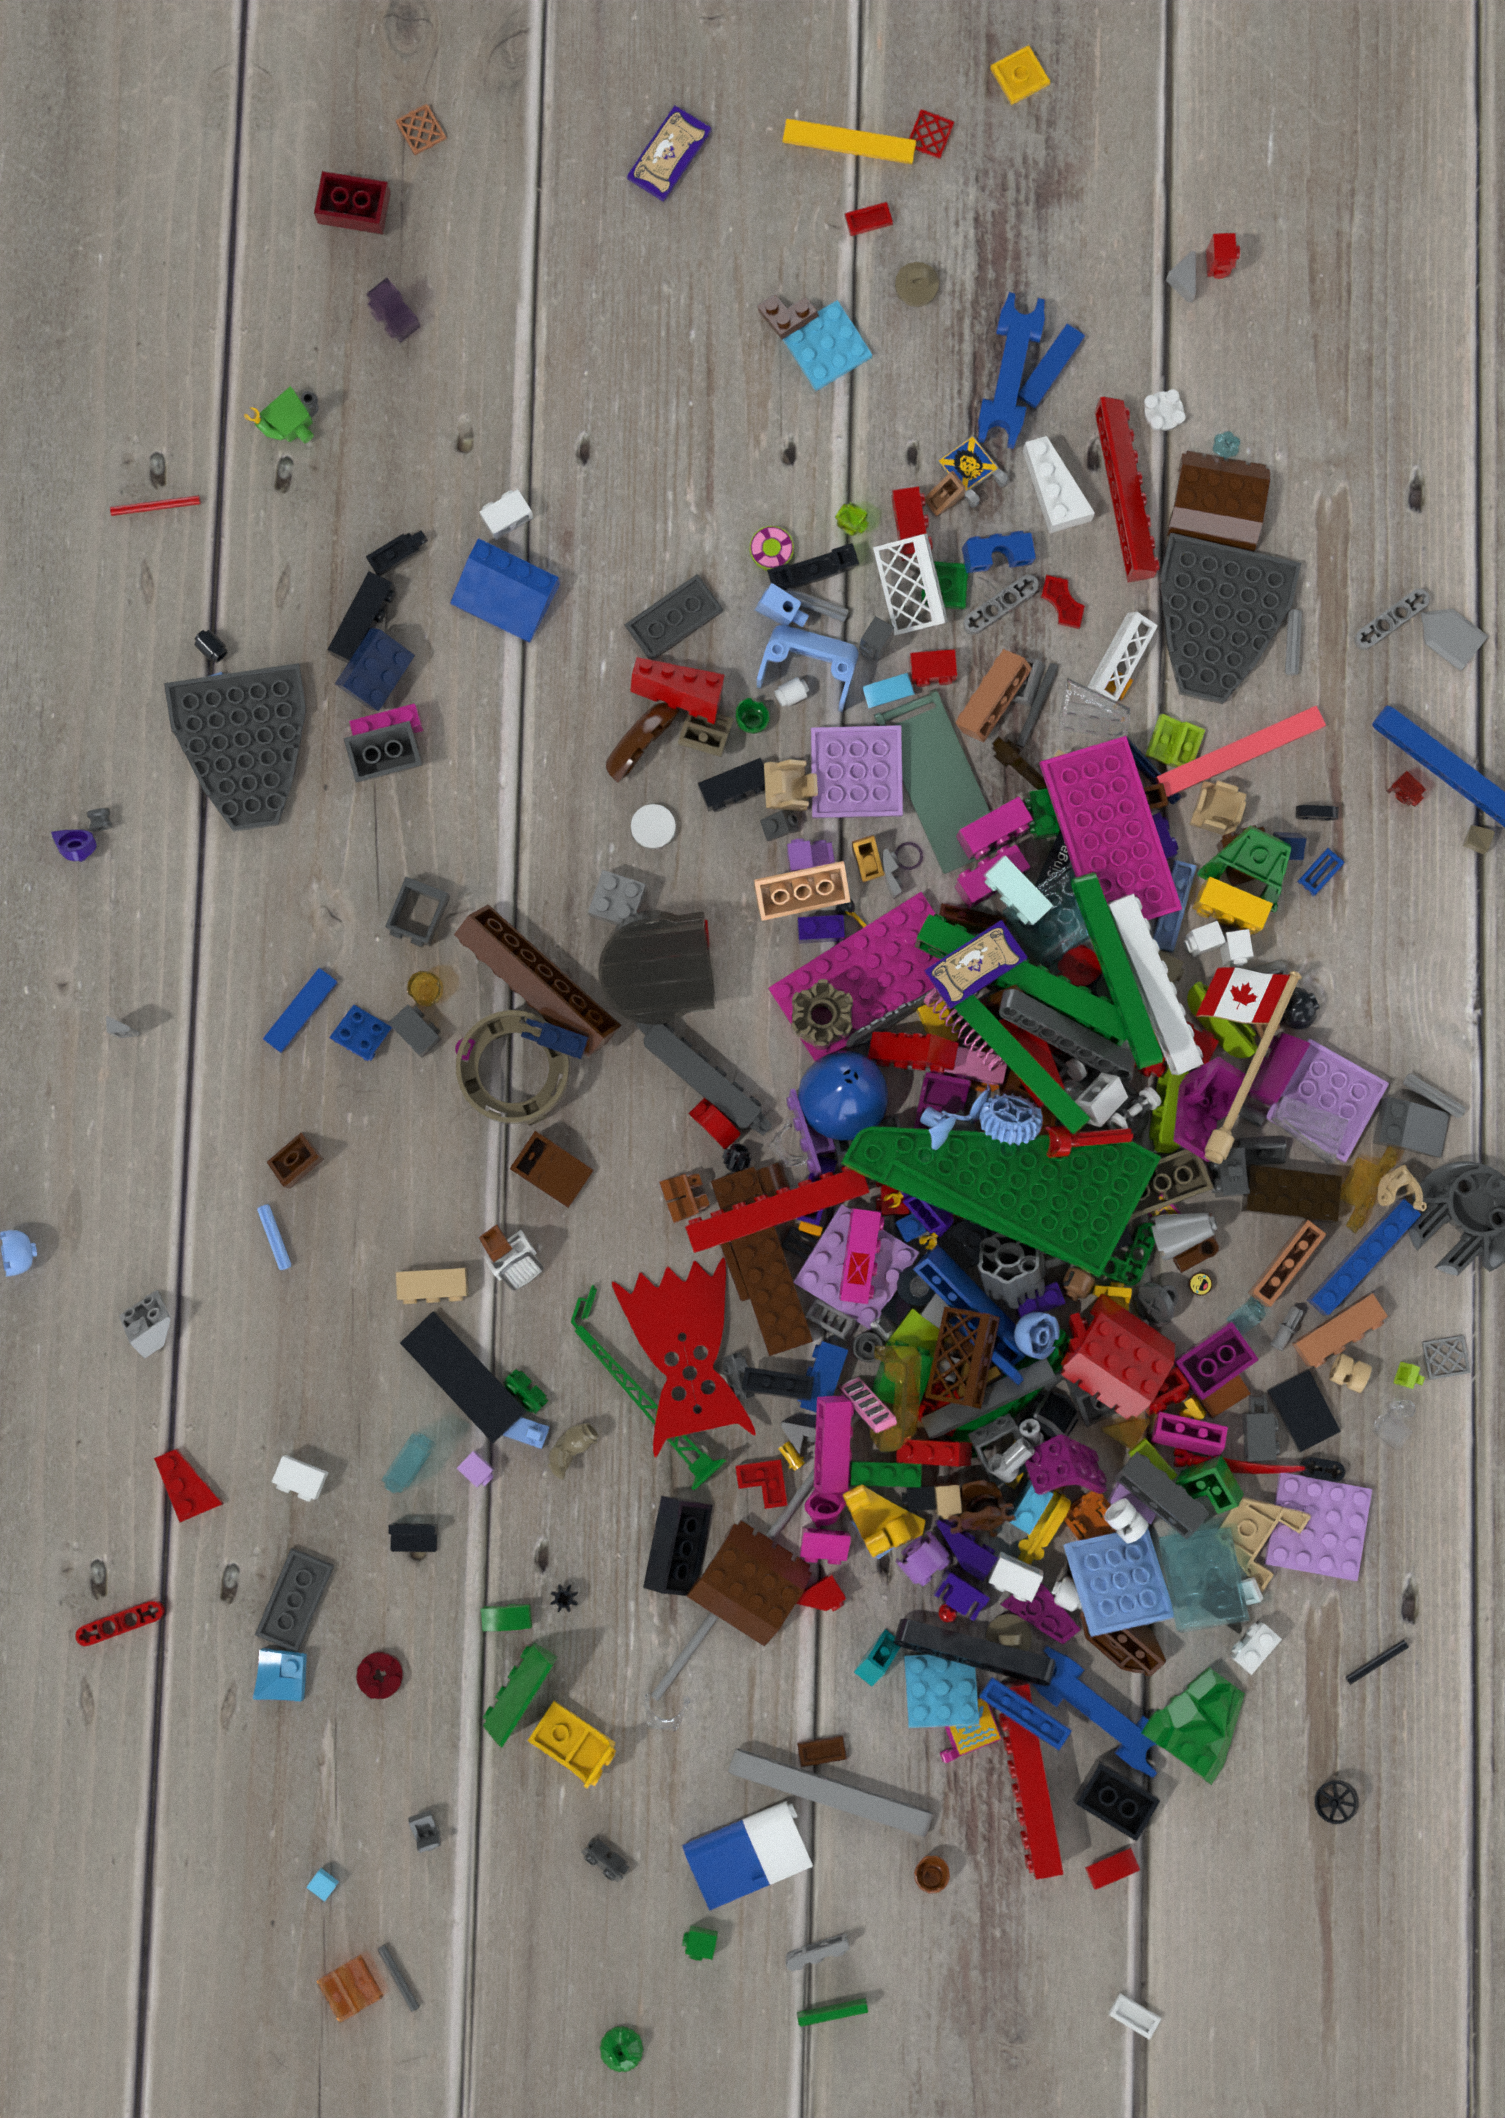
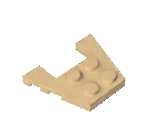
M1242 1497L1239 1506L1229 1510L1214 1536L1241 1566L1248 1577L1255 1578L1259 1589L1263 1592L1274 1573L1254 1561L1255 1557L1279 1521L1300 1534L1311 1518V1515L1307 1512Z

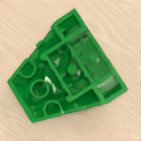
M1208 1667L1187 1685V1689L1182 1694L1173 1696L1170 1699L1171 1703L1163 1710L1158 1709L1155 1711L1141 1731V1734L1192 1769V1772L1212 1785L1225 1764L1245 1693Z

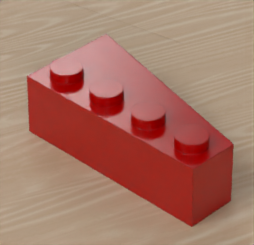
M636 657L632 671L630 692L655 702L659 700L664 701L670 708H682L689 711L688 715L696 718L700 715L707 718V722L715 724L722 697L725 674Z
M1006 1019L1000 1020L999 1022L1064 1090V1085L1047 1042ZM1017 1075V1077L1019 1078L1023 1086L1026 1088L1034 1102L1037 1104L1038 1108L1040 1109L1043 1106H1045V1104L1037 1097V1095Z

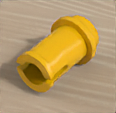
M790 1440L778 1448L790 1464V1469L792 1468L796 1471L805 1464L804 1457L798 1454Z

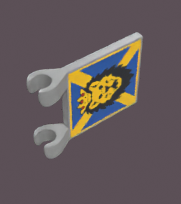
M973 435L937 460V463L947 475L954 471L966 487L964 497L972 508L979 504V497L972 489L990 476H993L1001 488L1008 483L1007 475L996 465Z

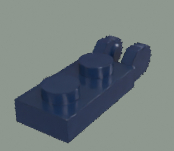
M527 1018L525 1023L532 1027L542 1028L540 1037L522 1031L521 1037L538 1042V1045L582 1059L589 1037L546 1022L541 1023Z

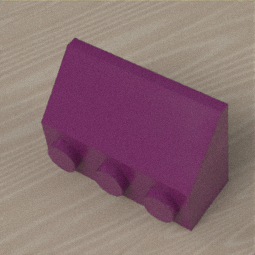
M1283 1032L1278 1034L1277 1037L1274 1035L1268 1047L1270 1049L1266 1056H1264L1247 1095L1268 1107L1276 1104L1311 1043Z

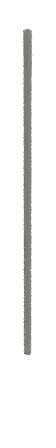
M856 1410L853 1416H851L852 1430L862 1418ZM814 1469L766 1534L771 1540L776 1538L814 1485ZM711 1612L653 1691L651 1694L652 1698L657 1701L661 1698L718 1616Z

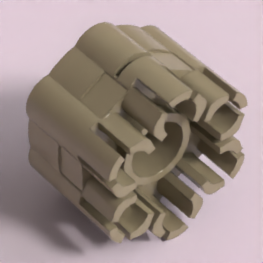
M826 979L818 980L808 990H801L799 993L797 991L792 997V1033L818 1050H825L830 1045L847 1038L852 1030V996L849 993L845 994L843 991L836 990ZM825 1007L830 1010L832 1019L828 1024L819 1025L812 1020V1013L816 1008Z

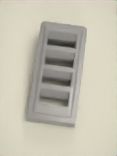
M815 1298L805 1316L806 1319L846 1342L858 1323L854 1318L818 1298ZM820 1306L824 1307V1309L821 1312L819 1318L817 1319L815 1318V1315L817 1314ZM831 1311L832 1313L825 1324L823 1320L827 1313ZM838 1315L840 1318L833 1328L831 1326ZM845 1320H846V1321H848V1322H847L845 1328L843 1329V1331H842V1333H841V1332H840V1329H841V1327L843 1326V1324H844V1322H845Z

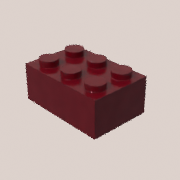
M322 171L314 209L317 223L383 235L391 195L388 182Z

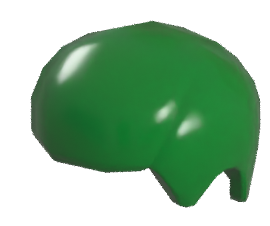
M752 698L740 701L736 708L738 727L744 732L751 734L761 733L766 729L770 719L769 711L763 702L754 701Z

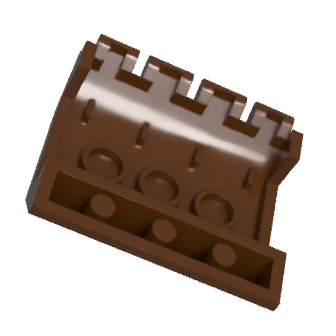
M1186 451V454L1182 453L1178 469L1179 479L1173 511L1170 514L1167 536L1170 533L1255 552L1264 520L1270 485V469H1266V465L1250 462L1249 465H1246V461L1231 458L1224 461V457L1206 454V457H1202V453Z
M740 1520L738 1524L734 1523L731 1525L724 1536V1542L703 1575L697 1578L687 1597L765 1647L780 1630L804 1592L812 1575L808 1571L811 1565L798 1556L794 1561L791 1560L793 1553L779 1544L775 1548L771 1547L774 1542L759 1531L755 1536L752 1535L754 1528Z

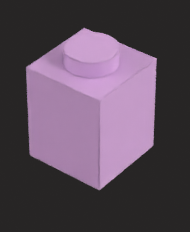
M475 1450L457 1468L476 1487H479L481 1484L485 1487L494 1477L491 1473L495 1469Z

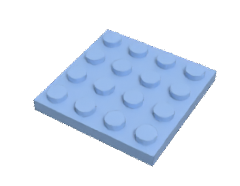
M1148 1528L1138 1540L1132 1543H1126L1117 1533L1063 1545L1091 1637L1176 1617Z

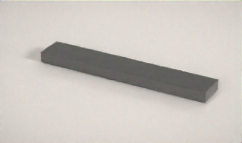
M1047 1358L1019 1370L1018 1372L1023 1377V1381L1019 1385L1015 1384L1007 1376L986 1386L981 1409L951 1403L922 1417L921 1420L931 1440L938 1438L1056 1381L1057 1379Z

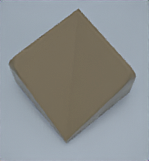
M1470 825L1462 846L1485 854L1488 852L1495 831Z

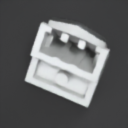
M522 1230L507 1239L512 1250L496 1262H493L488 1254L484 1256L494 1276L499 1281L502 1279L513 1291L531 1282L544 1269L541 1262L535 1256L537 1254Z

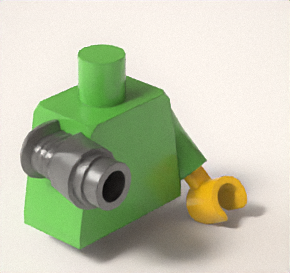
M290 386L260 413L256 408L249 407L254 412L253 418L244 414V418L248 421H254V425L266 437L280 441L286 439L288 442H292L296 437H299L305 444L314 436L308 427L313 423L311 418L319 410L318 398L314 393L306 391L302 394L300 401Z

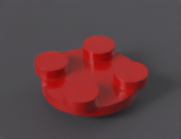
M1079 945L1069 950L1057 965L1062 976L1068 978L1071 981L1070 984L1076 987L1080 985L1085 987L1092 984L1103 973L1096 953L1085 945Z

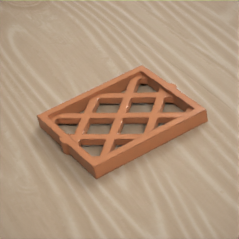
M428 104L410 111L405 116L395 120L414 155L432 148V146L446 139ZM425 111L423 117L416 116L417 113ZM428 113L430 114L432 120L426 118ZM411 118L410 124L402 123L404 120ZM414 119L422 121L420 127L413 126ZM425 122L432 123L430 130L423 128ZM435 125L440 133L434 131ZM402 126L408 128L407 134L405 133ZM411 129L419 131L417 137L409 136ZM422 132L429 133L427 140L420 139ZM432 135L440 136L438 139L430 141ZM409 139L416 141L414 147ZM419 142L426 144L425 146L417 149Z

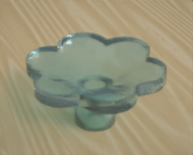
M1226 431L1224 434H1217L1215 436L1213 451L1219 454L1220 457L1227 459L1229 456H1236L1238 454L1240 440L1234 437L1232 432Z

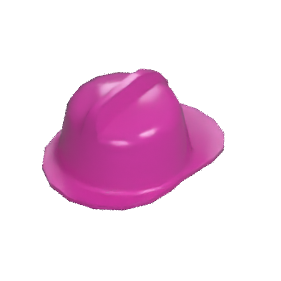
M816 1488L806 1500L804 1507L811 1520L815 1523L816 1528L819 1529L821 1526L832 1525L838 1520L841 1511L846 1505L842 1495L845 1492L822 1494Z

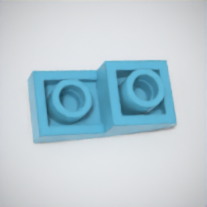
M909 673L862 687L868 708L915 694Z

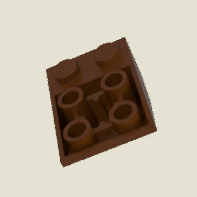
M534 1131L510 1167V1170L567 1208L570 1207L594 1171L537 1131Z

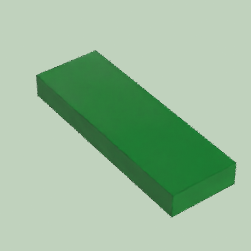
M866 1998L797 2012L798 2025L803 2027L865 2014L868 2012Z

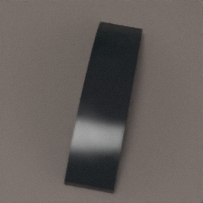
M850 543L831 549L832 552L792 565L787 563L769 569L767 571L770 581L782 590H787V588L793 589L848 571L859 565L854 545Z

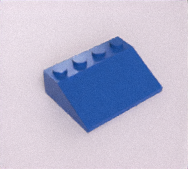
M478 538L467 559L450 604L530 643L560 586L559 577Z

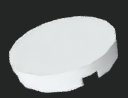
M645 805L638 809L632 817V835L636 842L644 848L652 850L662 848L669 844L674 837L676 829L674 817L662 805Z

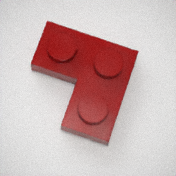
M781 1459L735 1466L738 1489L761 1486L765 1509L788 1506Z

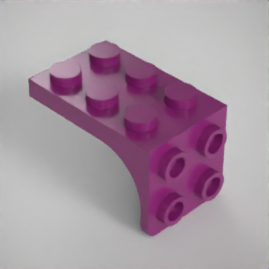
M926 1072L923 1076L913 1129H931L920 1122L923 1112L929 1106L940 1113L943 1110L951 1114H956L960 1110L964 1112L968 1090L971 1086V1081L967 1080V1076L953 1074L950 1077L945 1076L944 1073Z
M1063 1434L1034 1447L1035 1453L1025 1462L1035 1493L1038 1495H1043L1066 1485H1081L1098 1494L1108 1491L1105 1484L1107 1482L1106 1476L1098 1465L1099 1457L1097 1452Z

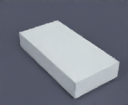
M1121 1993L1118 1994L1108 2012L1109 2016L1149 2040L1161 2021L1160 2016Z

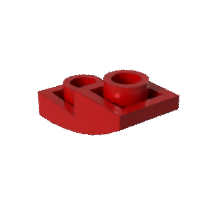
M1131 1848L1085 1867L1094 1890L1140 1871Z

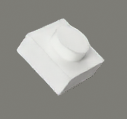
M1254 1577L1234 1582L1231 1585L1240 1607L1261 1602L1263 1599Z

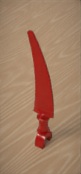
M1175 1448L1173 1456H1175L1173 1467H1184L1186 1464L1189 1466L1191 1464L1197 1465L1214 1457L1210 1455L1208 1457L1193 1455V1453H1188L1187 1450ZM1223 1457L1232 1473L1277 1474L1305 1470L1304 1466L1259 1464Z

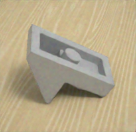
M782 1421L781 1427L799 1454L803 1436H807V1441L815 1442L816 1428Z

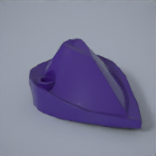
M60 830L51 832L59 853L67 860L83 862L97 848L96 840L89 831Z

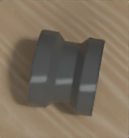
M99 808L88 811L87 817L91 822L89 830L97 832L111 829L112 823L108 817L110 810Z

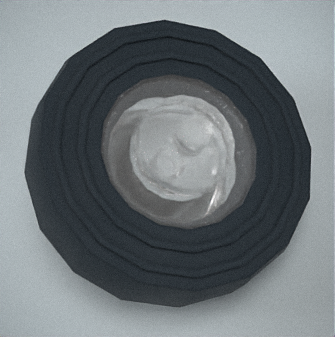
M911 1265L900 1273L897 1281V1291L901 1299L913 1306H923L930 1302L936 1292L913 1270L916 1265Z

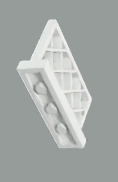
M922 534L873 547L891 624L895 627L894 636L947 623L948 619L928 535ZM913 542L915 553L910 559L900 553L905 544ZM900 545L898 550L892 548ZM888 548L896 553L890 564L881 559L880 550ZM898 555L909 561L903 573L892 566ZM911 564L920 568L921 574L917 581L906 575ZM890 569L901 575L895 587L888 583L886 579ZM903 577L914 583L908 595L898 589ZM917 586L924 589L926 593L922 603L911 597ZM895 591L906 597L901 608L892 604L891 598ZM909 599L920 606L914 617L903 611ZM922 607L930 612L932 622L922 623L916 619ZM902 613L912 620L907 628L899 630L896 620ZM914 621H915L916 623L920 624V625L912 626V624L914 623Z

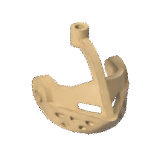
M1402 1165L1383 1176L1378 1186V1202L1380 1205L1389 1206L1392 1204L1397 1190L1401 1186H1405L1406 1201L1416 1210H1426L1427 1204L1423 1202L1421 1186L1409 1172L1406 1165ZM1414 1191H1415L1416 1201H1414L1413 1198H1412V1195H1413Z

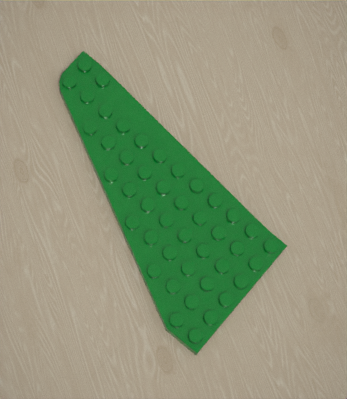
M867 1127L857 1133L841 1164L863 1176L1078 1266L1099 1278L1161 1157L1134 1142L1071 1147L1068 1156L1049 1158L1046 1154L1050 1144L1049 1135H1037L1034 1140H1029L1028 1144L1021 1142L1020 1145L1016 1143L1009 1145L1008 1142L1000 1143L998 1139L992 1140V1136L985 1135V1132L952 1130L942 1146L934 1150L932 1149V1138L929 1129Z

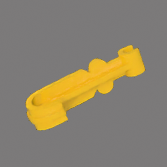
M1053 1492L1054 1495L1031 1534H1027L1028 1539L1023 1538L1019 1541L1018 1547L1021 1553L1017 1558L1018 1560L1031 1565L1034 1559L1040 1560L1044 1557V1549L1042 1547L1048 1546L1070 1509L1071 1500L1062 1493Z

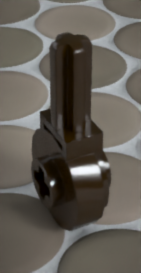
M999 736L992 742L994 745L992 749L996 752L994 757L1006 768L1009 765L1013 767L1037 790L1047 789L1044 777L1019 755L1021 750L1009 739L1005 742Z

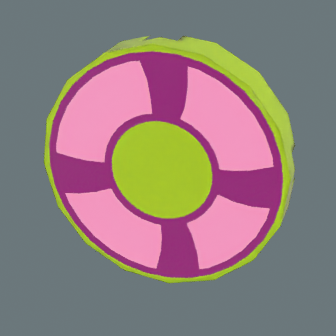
M767 526L759 529L753 535L750 541L749 552L754 563L767 571L789 563L793 557L794 544L786 530L778 526Z

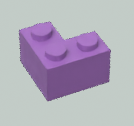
M803 838L791 840V843L787 844L789 872L835 863L832 842L827 843L826 840H818L813 842V845H810V841H804Z

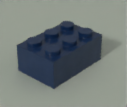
M371 628L335 682V685L370 710L379 712L415 655L382 630Z

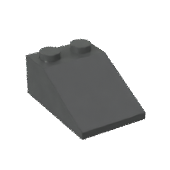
M1392 1097L1381 1099L1373 1143L1441 1158L1450 1113Z

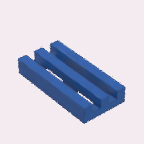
M1327 848L1297 882L1302 884L1303 888L1311 892L1310 894L1314 897L1345 862ZM1327 855H1329L1331 858L1313 876V878L1309 882H1307L1305 879L1321 863V861ZM1335 860L1337 865L1316 888H1313V883Z

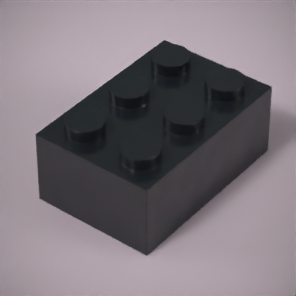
M1097 1759L1073 1798L1076 1805L1136 1842L1161 1801L1150 1791Z

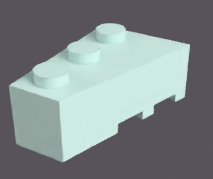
M1002 856L983 875L986 878L984 883L993 892L997 890L1001 894V901L1008 908L1012 907L1017 912L1016 916L1025 925H1034L1053 906L1006 856Z

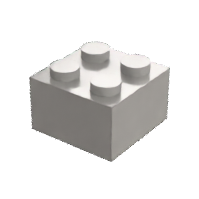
M602 870L588 911L589 917L632 931L647 889L646 884Z

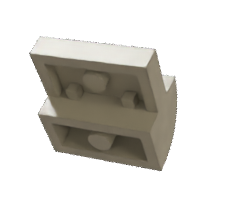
M717 713L715 724L707 722V718L700 715L697 718L687 715L678 745L722 757L734 718Z

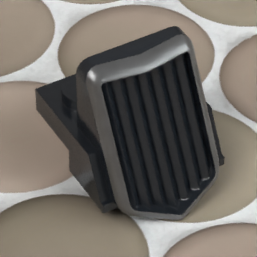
M1042 1391L1019 1420L1017 1426L1019 1428L1024 1420L1034 1419L1039 1422L1044 1442L1060 1434L1068 1437L1079 1421L1077 1419L1078 1412L1068 1396L1054 1391L1046 1393Z

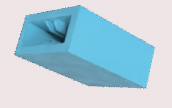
M1027 1479L1013 1503L1014 1509H1010L1006 1515H1015L1016 1517L1015 1521L1009 1523L1030 1535L1054 1494L1051 1492L1043 1495L1036 1494L1031 1480Z

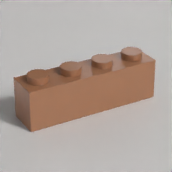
M1005 649L1002 650L955 722L963 734L983 743L985 742L1032 670L1025 658Z
M1309 1220L1302 1221L1248 1291V1294L1265 1307H1271L1326 1236V1233Z
M1368 1293L1292 1342V1345L1306 1366L1312 1367L1314 1365L1317 1368L1327 1361L1326 1357L1330 1354L1337 1355L1346 1349L1345 1344L1350 1341L1355 1343L1365 1337L1364 1332L1368 1329L1375 1330L1384 1324L1383 1320L1388 1316L1374 1294Z

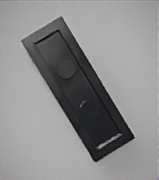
M745 1367L742 1391L811 1401L814 1377Z

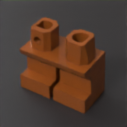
M683 1174L659 1182L665 1200L669 1202L667 1206L674 1224L700 1214V1210L710 1206L706 1194L694 1198L691 1189L703 1185L699 1174L688 1176Z

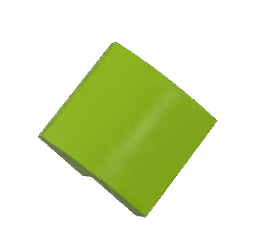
M1161 714L1156 722L1145 757L1174 768L1193 761L1196 758L1205 730L1189 722H1180Z
M912 1308L888 1341L894 1343L896 1340L904 1341L909 1344L908 1347L917 1349V1346L929 1349L930 1354L934 1357L940 1329Z

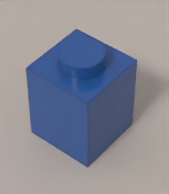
M913 1213L895 1222L904 1243L927 1232Z

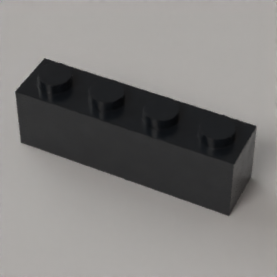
M368 571L327 649L331 656L348 663L369 630L375 628L378 622L381 623L386 614L385 608L388 603H392L396 595L395 586L392 582Z

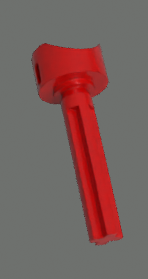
M1065 1125L1045 1128L1050 1138L1049 1149L1046 1153L1049 1158L1068 1156L1071 1147L1132 1142L1133 1138L1131 1128L1080 1132L1074 1135L1069 1133Z

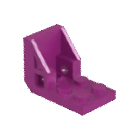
M1220 1057L1187 1074L1179 1085L1174 1142L1206 1162L1210 1161L1204 1157L1206 1153L1204 1151L1213 1130L1217 1128V1121L1228 1115L1246 1074Z

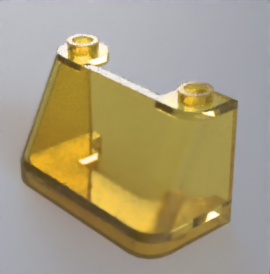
M875 1346V1359L881 1360L884 1363L886 1377L895 1382L893 1415L897 1421L896 1425L878 1433L870 1427L869 1437L879 1451H896L917 1432L922 1359L920 1353L914 1347Z

